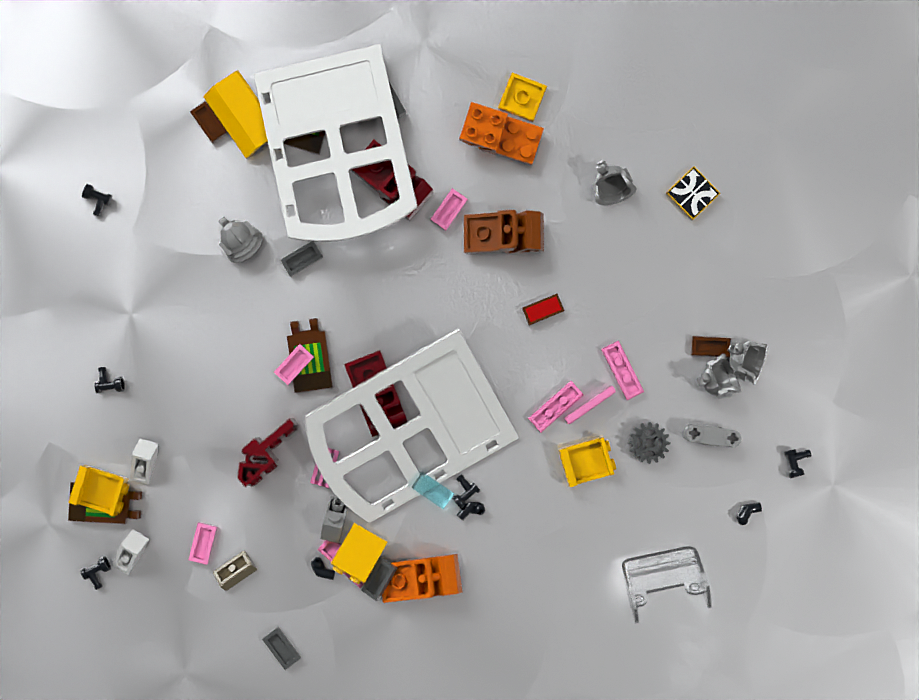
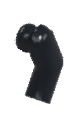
M467 502L465 507L456 515L461 520H464L469 514L483 515L485 507L480 502Z
M761 503L743 505L737 514L738 523L746 525L752 513L762 512Z
M320 557L313 558L311 567L315 575L334 580L335 571L326 569Z

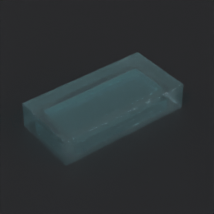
M423 471L412 485L415 491L444 509L454 495L451 490Z

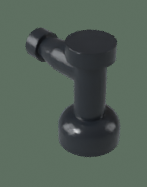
M87 183L83 189L82 198L90 199L92 197L98 199L93 215L100 217L104 204H110L112 195L94 190L91 184Z
M106 367L98 368L99 382L94 384L96 393L115 389L117 392L125 390L122 376L116 377L112 382H107Z
M796 449L784 452L785 456H788L791 467L788 473L789 478L805 475L804 470L798 467L797 460L811 457V451L796 452Z
M461 474L456 480L460 482L466 491L461 495H454L452 499L460 509H463L466 505L465 501L476 492L479 493L480 489L474 482L470 484Z
M105 556L99 558L97 564L80 570L82 577L85 580L89 578L95 590L102 587L96 572L111 570V565Z

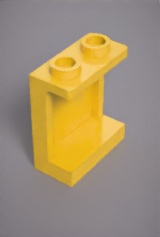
M604 437L558 449L569 487L605 476L615 475L613 470H616L614 459H610L608 453L611 451L610 444Z
M80 465L68 503L79 504L108 513L109 516H117L123 509L124 502H122V499L129 490V478L88 465Z
M354 523L331 562V565L334 566L332 570L341 575L343 573L350 575L349 580L358 585L360 582L364 584L388 542Z

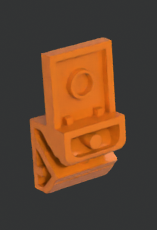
M471 102L459 140L470 146L479 147L481 151L494 155L498 154L532 165L544 128L508 117V113Z
M458 554L392 562L398 568L382 594V601L387 603L463 593Z

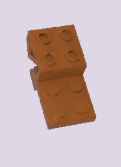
M500 210L495 213L464 215V253L503 251L507 254L544 252V214L540 211L526 210L517 214L516 210Z

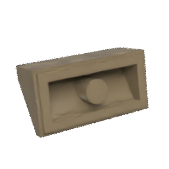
M244 550L213 571V574L219 586L227 591L254 573L257 568Z

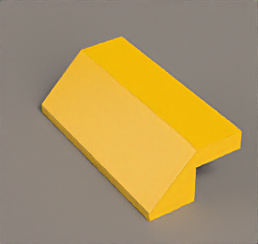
M239 70L213 85L203 96L245 158L251 157L260 147L268 144L259 99Z

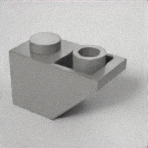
M330 497L320 539L336 543L340 542L348 507L338 497Z

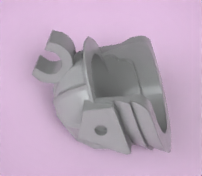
M605 160L597 163L598 173L596 182L592 184L596 193L595 200L597 204H616L628 199L636 192L637 188L633 185V180L627 168L622 169L619 166L613 165L607 166Z
M223 217L218 221L224 227L221 230V241L218 244L225 251L231 262L239 263L247 260L261 246L263 240L262 233L255 227H252L247 220L244 222L236 220L229 222L227 218Z
M750 340L745 344L737 343L736 346L730 344L728 351L731 353L729 361L734 370L733 374L743 381L747 378L755 385L766 358L768 345L758 344Z
M725 354L719 356L717 360L714 359L707 362L706 369L701 374V378L696 379L699 386H704L707 392L717 395V398L732 396L731 392L741 393L737 376L733 374L734 370Z

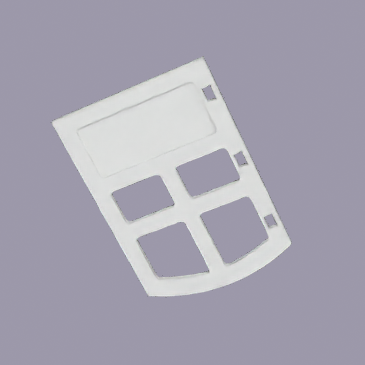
M380 44L254 74L288 238L314 242L342 241L358 238L394 224L417 208L400 133V124L397 120ZM270 94L271 103L265 105L263 95ZM378 117L382 118L387 138L386 145L350 154L344 152L340 127ZM320 131L326 132L331 153L329 159L292 168L288 166L284 148V141L286 139ZM281 149L283 159L277 160L275 150ZM392 161L400 195L399 200L375 214L363 219L359 218L349 171L379 162ZM335 174L345 217L344 223H301L293 184ZM287 206L294 207V216L289 217Z
M459 329L305 415L306 433L310 449L324 480L349 509L369 523L519 438ZM397 381H402L418 407L420 415L398 428H393L377 402L375 394ZM356 404H362L380 437L342 460L334 462L325 440L323 424ZM429 428L444 452L447 461L430 472L421 475L403 446V441ZM495 440L497 445L487 450L485 445ZM389 451L408 482L405 486L379 501L370 503L359 495L343 476L381 453ZM443 469L446 474L435 479L433 474ZM389 499L393 500V504L383 508L382 503Z

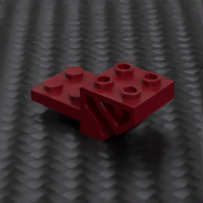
M373 139L365 150L382 145ZM388 160L350 170L376 190L380 198L388 205L399 200L400 195L392 161ZM408 164L417 208L405 216L410 221L434 192L425 179L415 175L416 170Z
M380 350L344 364L353 388L380 372L387 370ZM393 384L375 394L377 402L393 428H398L408 422ZM360 404L372 437L380 435L364 407Z
M294 418L288 419L264 441L260 437L254 438L242 449V453L246 457L245 461L239 462L237 479L244 487L257 485L263 480L262 475L264 473H271L278 467L276 463L279 459L271 450L282 443L281 438L284 436L289 437L297 430L298 422ZM252 455L256 456L253 457V460H259V462L251 461L250 457Z

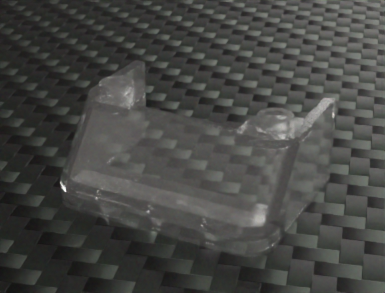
M685 546L628 558L623 561L622 571L635 623H639L637 608L646 605L648 602L647 593L684 586L686 592L690 595L703 594L707 607H712L710 585L696 548Z

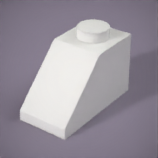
M139 439L132 453L130 480L149 485L157 459L158 443Z
M132 530L121 543L112 566L129 575L144 552L149 539L142 533Z

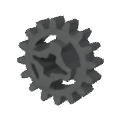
M648 422L646 427L641 423L640 429L634 427L636 433L630 434L629 436L633 440L628 441V444L633 445L629 451L636 452L633 457L637 458L640 456V462L647 459L648 464H651V459L656 463L658 462V457L664 459L663 452H669L666 445L671 444V442L666 441L669 434H663L665 428L658 429L659 424L657 423L652 427L651 422ZM653 430L655 432L651 435H647L643 431ZM660 437L662 441L661 448L658 447V440L660 439ZM637 438L640 439V446H639L638 448H637ZM652 438H654L653 441L651 442V443L653 444V446H652V447H650V446L645 447V445L647 444V442H646L645 440H646V439H650V440H651ZM652 451L654 455L646 456L644 453Z

